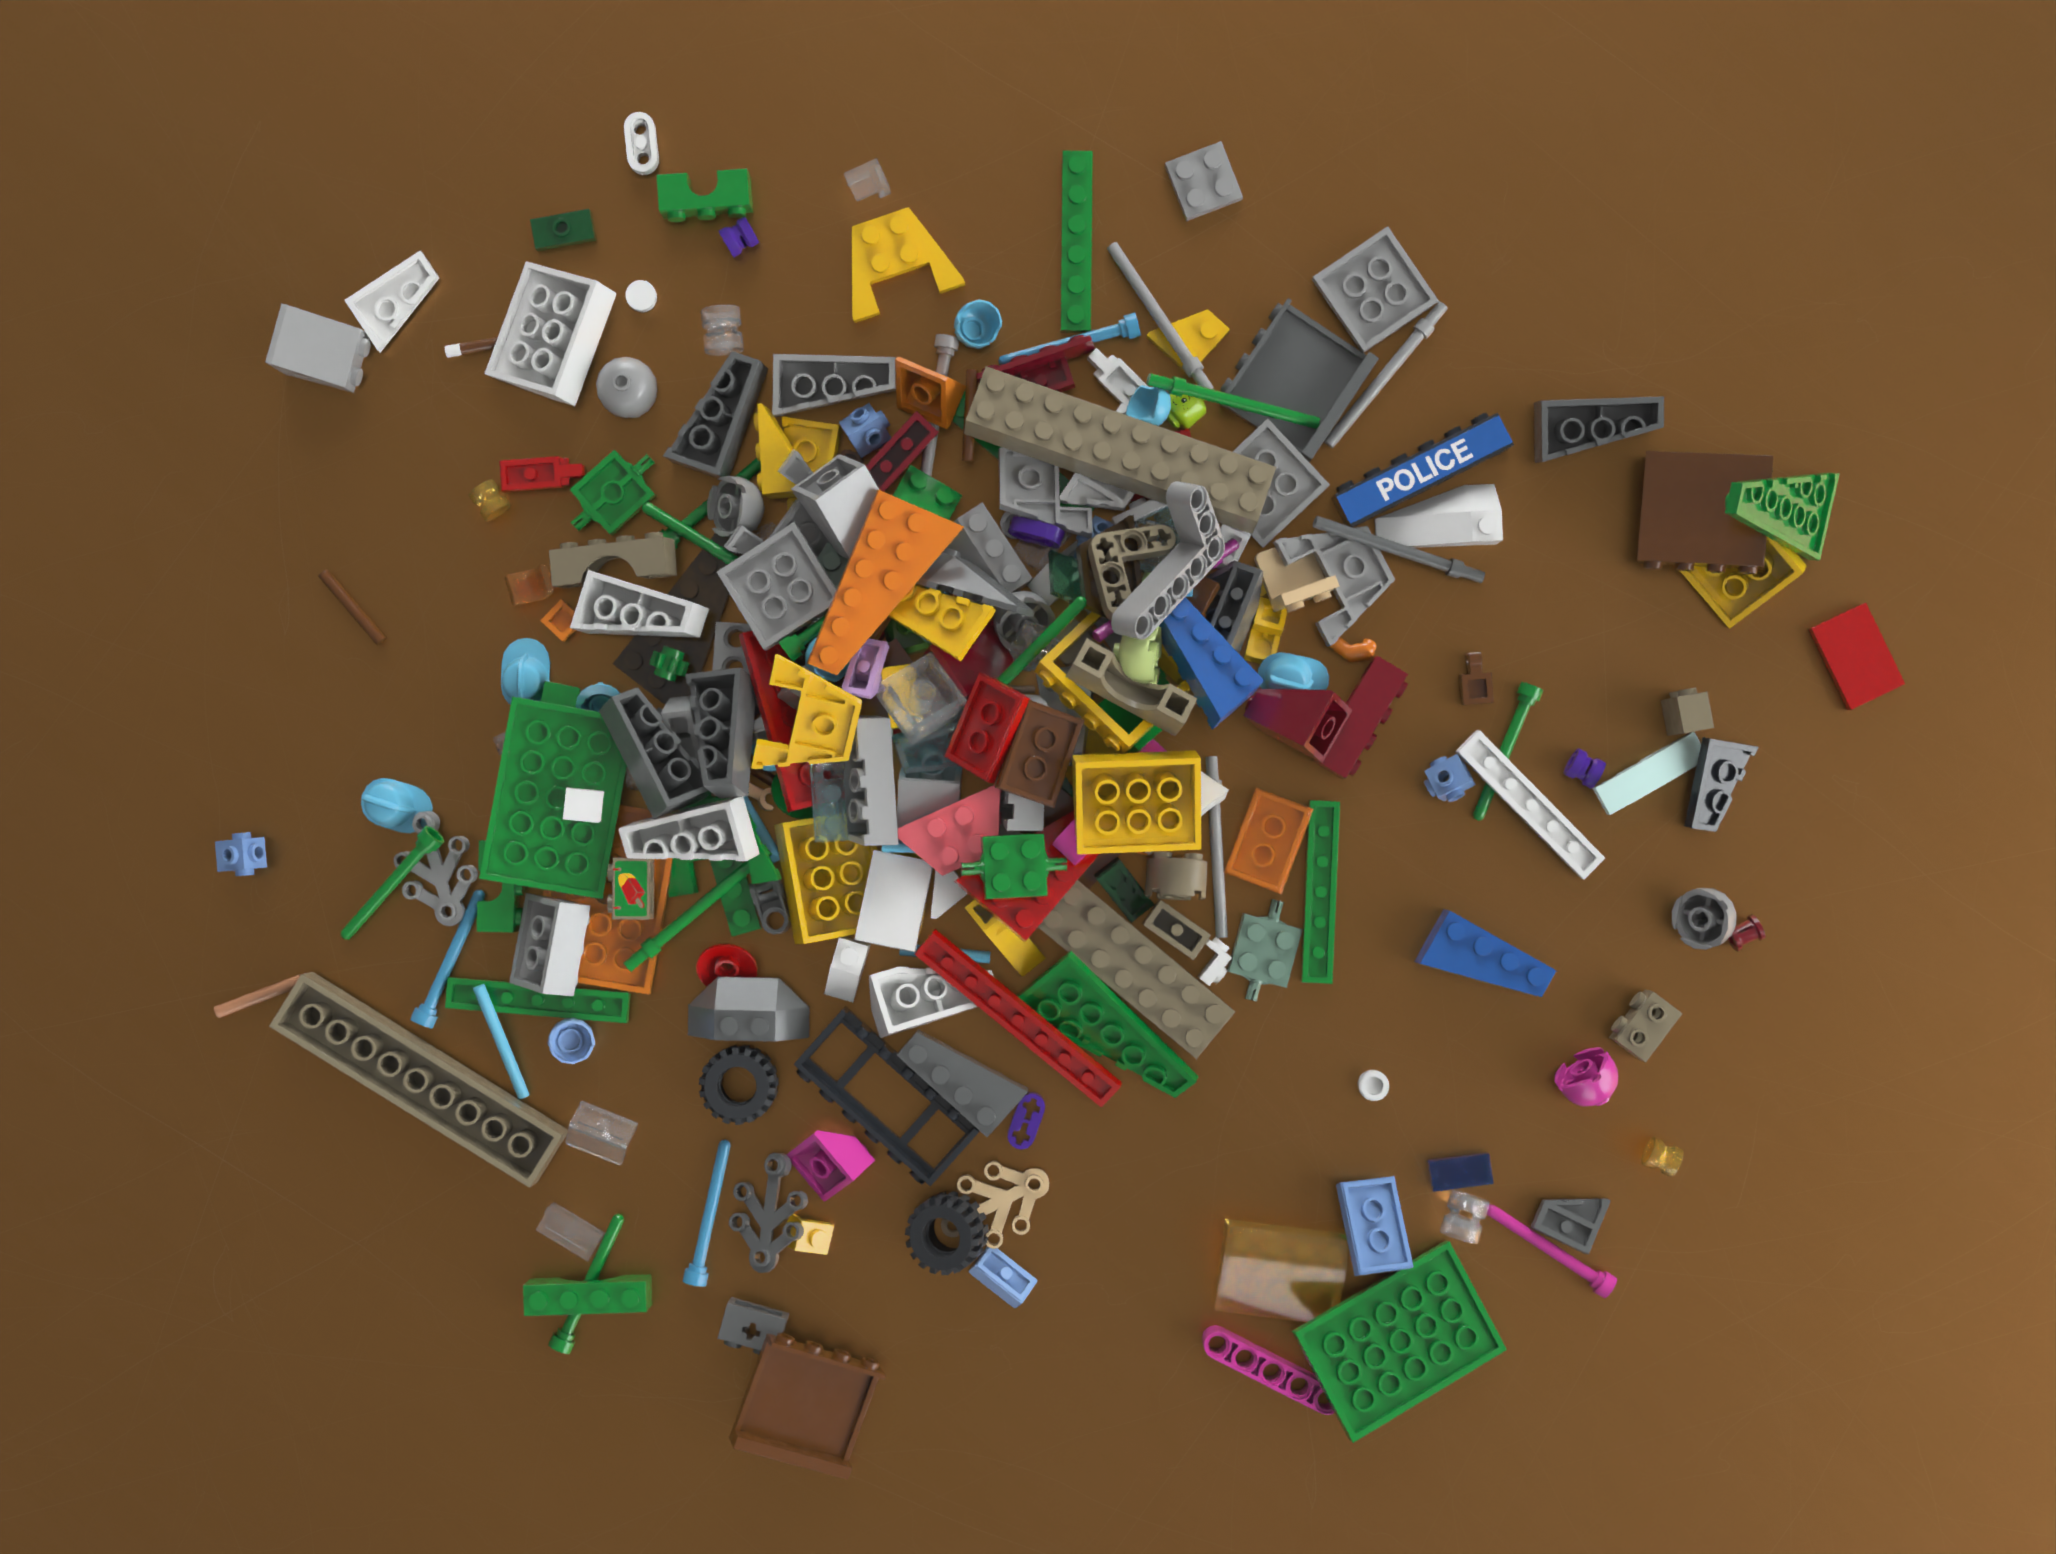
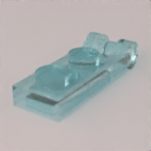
M845 761L810 764L815 842L848 840L843 773ZM824 770H830L831 779H824Z

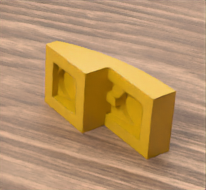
M1260 597L1259 606L1251 626L1244 660L1261 664L1269 655L1277 653L1287 616L1286 608L1274 612L1270 600Z

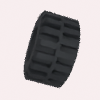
M734 1045L721 1050L704 1066L702 1077L699 1078V1085H701L699 1094L700 1098H704V1107L706 1110L709 1108L713 1112L711 1115L714 1118L720 1117L723 1119L722 1122L727 1124L735 1122V1125H742L744 1122L750 1123L755 1121L756 1118L761 1117L770 1108L778 1093L779 1077H776V1066H772L771 1058L768 1055L764 1056L761 1053L762 1050L749 1048L750 1045ZM742 1067L752 1073L756 1081V1092L751 1099L739 1102L727 1096L723 1089L722 1079L730 1068Z
M952 1191L949 1194L941 1192L919 1205L914 1210V1213L909 1216L907 1222L911 1225L905 1228V1235L910 1236V1239L906 1241L907 1248L912 1247L914 1252L910 1255L913 1260L918 1258L921 1261L918 1264L921 1268L924 1269L929 1266V1272L933 1274L938 1273L940 1270L942 1275H949L951 1272L955 1274L966 1268L981 1255L984 1250L982 1247L987 1244L988 1237H985L984 1234L989 1231L988 1224L983 1225L982 1221L986 1219L984 1212L979 1214L977 1208L980 1206L976 1201L970 1204L968 1202L970 1197L965 1194L959 1198L958 1192ZM936 1218L947 1219L956 1226L960 1235L958 1248L947 1247L938 1240L934 1230Z

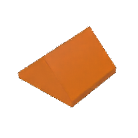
M897 357L895 359L897 408L912 415L917 411L928 422L947 429L951 425L966 386L911 361Z

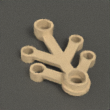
M989 1161L984 1169L985 1176L989 1180L1002 1178L1018 1184L1008 1190L977 1181L968 1174L962 1175L958 1179L957 1188L961 1193L970 1194L973 1192L991 1198L979 1204L980 1207L977 1208L979 1214L984 1212L987 1215L997 1210L991 1229L985 1234V1237L995 1233L1000 1237V1240L995 1244L987 1240L986 1245L989 1248L996 1249L1002 1245V1232L1011 1204L1023 1197L1020 1212L1012 1221V1229L1019 1235L1026 1234L1029 1231V1218L1035 1199L1044 1196L1049 1189V1178L1043 1170L1030 1168L1022 1173L1003 1167L998 1161ZM991 1165H996L999 1168V1173L995 1176L988 1173V1168ZM1035 1178L1040 1181V1186L1037 1189L1029 1187L1028 1183L1031 1179ZM969 1179L972 1182V1187L970 1189H963L961 1181ZM942 1218L941 1229L943 1233L949 1237L959 1236L957 1229L950 1230L947 1223L949 1220ZM1018 1220H1024L1027 1226L1025 1229L1019 1230L1016 1228L1015 1223Z

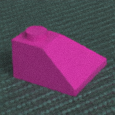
M819 1130L787 1154L792 1165L824 1202L853 1182L875 1161L868 1152V1149L856 1137Z

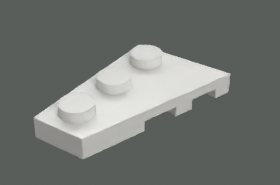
M418 251L345 299V302L376 349L381 353L439 280V276L425 255Z

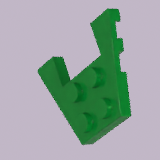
M718 797L708 798L691 804L689 806H686L684 808H681L679 810L692 808L724 799H720ZM748 811L760 853L748 860L752 884L780 880L782 879L781 873L778 868L775 869L769 857L770 852L766 844H762L755 830L757 827ZM672 859L669 898L699 892L694 861L705 859Z

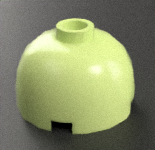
M1158 626L1146 639L1140 640L1122 635L1120 643H1114L1113 653L1116 660L1121 665L1124 674L1131 680L1142 684L1158 683L1160 668L1157 666L1162 654L1161 627Z

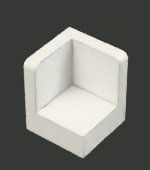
M566 787L563 819L599 823L602 815L604 791Z

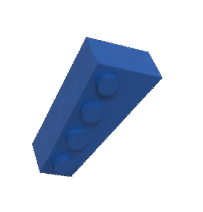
M1186 597L1159 625L1162 630V644L1169 656L1173 657L1183 681L1186 680L1194 697L1198 698L1196 703L1198 707H1202L1212 730L1252 696L1264 682L1263 678Z

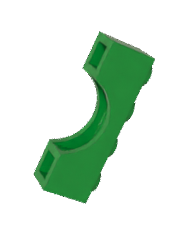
M652 1274L621 1275L610 1279L594 1281H571L561 1277L531 1278L523 1285L524 1316L647 1312L653 1305Z

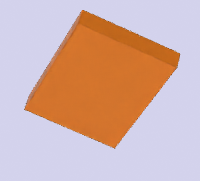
M1256 788L1224 873L1282 894L1314 809Z

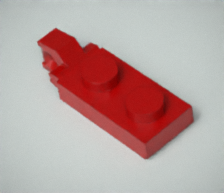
M559 456L499 461L502 492L563 488V486H571L570 479H581L586 475V466H583L582 463L569 464L568 458H561Z

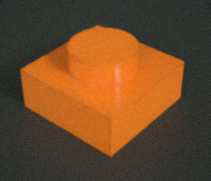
M560 599L540 620L562 642H565L576 631L570 628L575 610L563 599Z

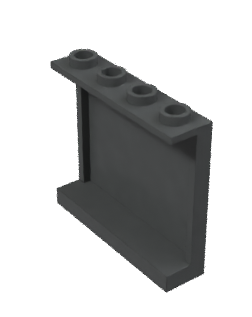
M1288 298L1284 305L1277 303L1268 317L1272 320V323L1267 330L1263 328L1259 330L1252 341V344L1256 347L1250 356L1246 353L1243 354L1235 366L1239 370L1234 380L1227 378L1219 391L1320 417L1319 427L1314 429L1220 405L1256 429L1266 419H1269L1305 459L1310 462L1379 358L1371 352L1365 355L1291 306L1292 300Z

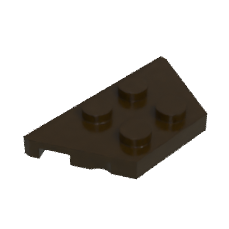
M1134 515L1127 516L1122 521L1100 533L1135 528ZM1090 538L1076 547L1081 596L1087 600V605L1084 609L1107 618L1102 609L1088 556V546L1093 539ZM1127 538L1124 540L1128 550H1138L1135 539ZM1102 543L1097 547V550H1103L1104 556H1106L1109 548H1104ZM1139 560L1123 562L1131 593L1142 583ZM1107 570L1103 572V578L1107 583H1118V577L1113 571ZM1115 599L1112 607H1119L1120 605L1117 603V599Z

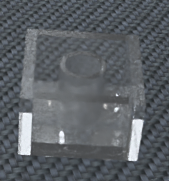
M932 652L881 681L876 696L911 745L961 716L967 702L964 695Z

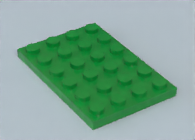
M512 696L479 879L603 899L627 765L600 712ZM566 787L604 791L602 815L599 823L563 819Z
M1445 1240L1413 1259V1268L1391 1272L1292 1331L1342 1428L1352 1443L1507 1350L1450 1241Z

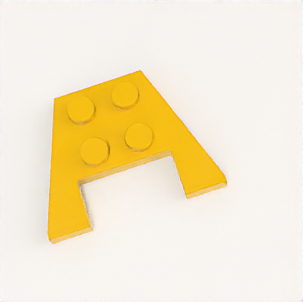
M909 207L852 226V317L854 323L880 315L871 284L930 265L940 294L965 286L964 278Z
M775 654L769 685L801 691L789 745L757 738L751 768L763 769V766L769 765L786 767L790 766L791 763L802 762L819 764L849 761L862 700L785 657Z

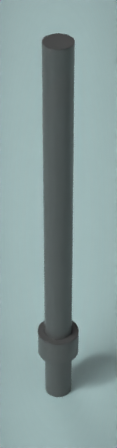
M1316 516L1313 522L1314 528L1445 571L1446 575L1456 579L1463 577L1482 583L1485 577V572L1466 566L1463 561L1454 558L1448 560L1320 516Z

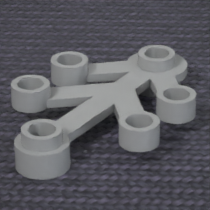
M433 811L419 812L413 818L412 826L417 834L423 829L420 824L422 818L426 820L427 826L438 830L440 827V819ZM462 835L452 837L449 840L448 848L450 851L444 863L438 849L427 854L430 867L419 861L411 870L435 885L438 896L423 889V885L416 880L406 882L402 887V893L405 898L418 899L433 908L436 919L445 926H453L462 921L465 914L462 900L470 884L478 877V871L473 865L461 866L457 870V879L459 881L451 893L448 882L463 853L467 852L470 847L469 840ZM457 840L462 842L461 850L456 848ZM405 851L395 855L394 865L396 868L401 864L402 856L407 857L410 852ZM465 869H468L471 873L469 880L464 876ZM411 885H414L416 888L415 895L410 893L409 888ZM446 906L451 908V916H447L445 912Z

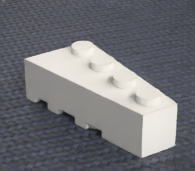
M744 797L728 798L671 812L656 819L651 817L635 821L619 828L627 858L748 861L760 854Z

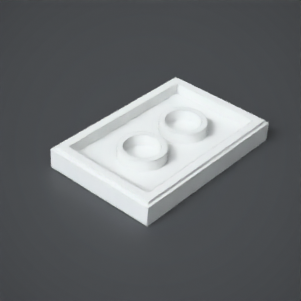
M873 850L855 940L915 952L933 867L922 859Z

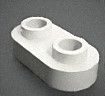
M643 112L632 113L624 123L627 160L634 172L640 175H648L654 172L659 164L656 127L648 114ZM644 126L646 127L645 133L641 135L636 134L637 128ZM642 156L649 157V161L646 164L639 163Z

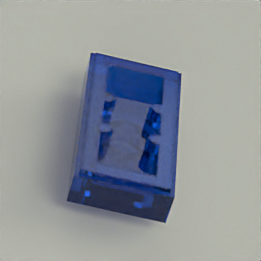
M1488 1152L1428 1160L1431 1189L1433 1192L1494 1184L1490 1154Z

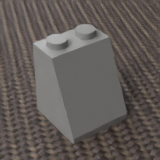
M281 303L265 363L285 375L354 393L355 387L359 386L362 380L363 370L361 365L363 358L367 357L370 352L371 341L366 332L360 328Z
M839 454L795 485L791 490L835 551L849 560L875 494L879 489L865 464Z
M903 755L898 779L897 828L960 801L963 768L949 759H945L938 766L930 765L937 758L927 757L923 758L929 765L922 766L914 756Z

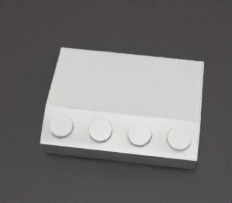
M526 261L484 374L552 400L575 406L617 293L596 280Z

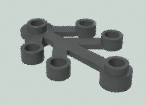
M772 1153L765 1160L764 1168L768 1174L764 1208L754 1194V1187L751 1183L740 1182L735 1185L733 1190L734 1197L739 1201L745 1202L761 1227L759 1239L751 1228L750 1218L746 1213H734L729 1219L730 1228L733 1231H739L751 1249L749 1254L751 1267L760 1273L773 1270L779 1261V1252L792 1241L801 1239L804 1234V1228L801 1223L789 1222L783 1227V1234L772 1242L774 1229L797 1210L804 1209L808 1204L806 1193L803 1191H793L788 1195L787 1202L777 1210L781 1178L789 1174L792 1166L790 1158L784 1153ZM774 1160H776L778 1164V1167L775 1171L773 1170ZM743 1186L747 1190L745 1197H743L741 1194V1189ZM797 1195L801 1199L798 1206L795 1204V1197ZM739 1217H741L742 1219L741 1227L737 1225V1219ZM792 1226L796 1228V1235L794 1237L790 1233ZM761 1252H763L765 1255V1260L763 1263L760 1260Z

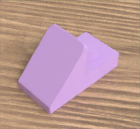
M868 639L850 660L841 689L853 696L872 699L884 687L881 672L889 649L886 641Z

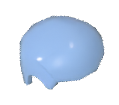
M567 1018L556 1023L551 1029L548 1036V1046L552 1056L558 1061L575 1064L589 1057L595 1046V1037L591 1027L583 1020Z

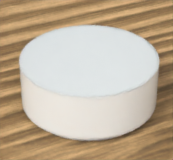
M637 280L628 286L626 300L633 310L647 312L655 306L657 293L649 282Z
M1368 1070L1359 1077L1358 1090L1367 1100L1378 1101L1387 1095L1389 1081L1380 1071Z

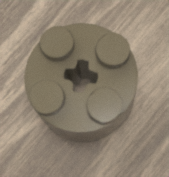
M1154 852L1152 858L1147 859L1146 897H1151L1152 892H1157L1158 899L1191 900V896H1195V894H1199L1198 900L1206 899L1207 862L1203 861V854L1185 853L1182 858H1172L1171 852Z

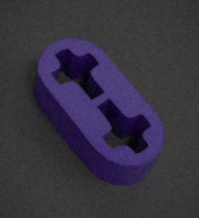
M1013 516L1007 531L1017 539L1051 548H1060L1065 536V532L1057 526L1019 516Z
M1028 1092L1017 1104L1009 1126L1008 1140L1016 1149L1022 1150L1032 1145L1045 1111V1103L1041 1095L1035 1092ZM1031 1098L1036 1099V1105L1040 1109L1039 1111L1034 1110L1030 1119L1025 1118L1027 1108L1023 1106L1024 1101L1030 1102ZM1022 1123H1027L1026 1134L1030 1137L1018 1143L1013 1131H1019Z

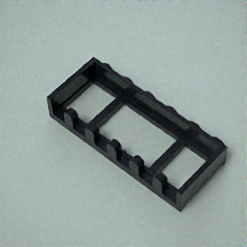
M845 1006L794 1063L798 1068L796 1072L804 1081L808 1083L813 1081L821 1088L819 1093L824 1099L830 1103L835 1101L843 1108L842 1114L854 1124L859 1122L866 1129L864 1133L871 1141L876 1144L881 1142L889 1149L887 1154L896 1163L901 1164L903 1162L911 1169L910 1175L920 1184L926 1182L931 1187L979 1133V1130L897 1056L898 1052L884 1039L880 1038L875 1031ZM842 1023L868 1047L842 1077L836 1081L810 1057L838 1025ZM874 1053L881 1057L931 1102L901 1138L844 1088ZM939 1109L965 1134L934 1168L914 1151L908 1143Z

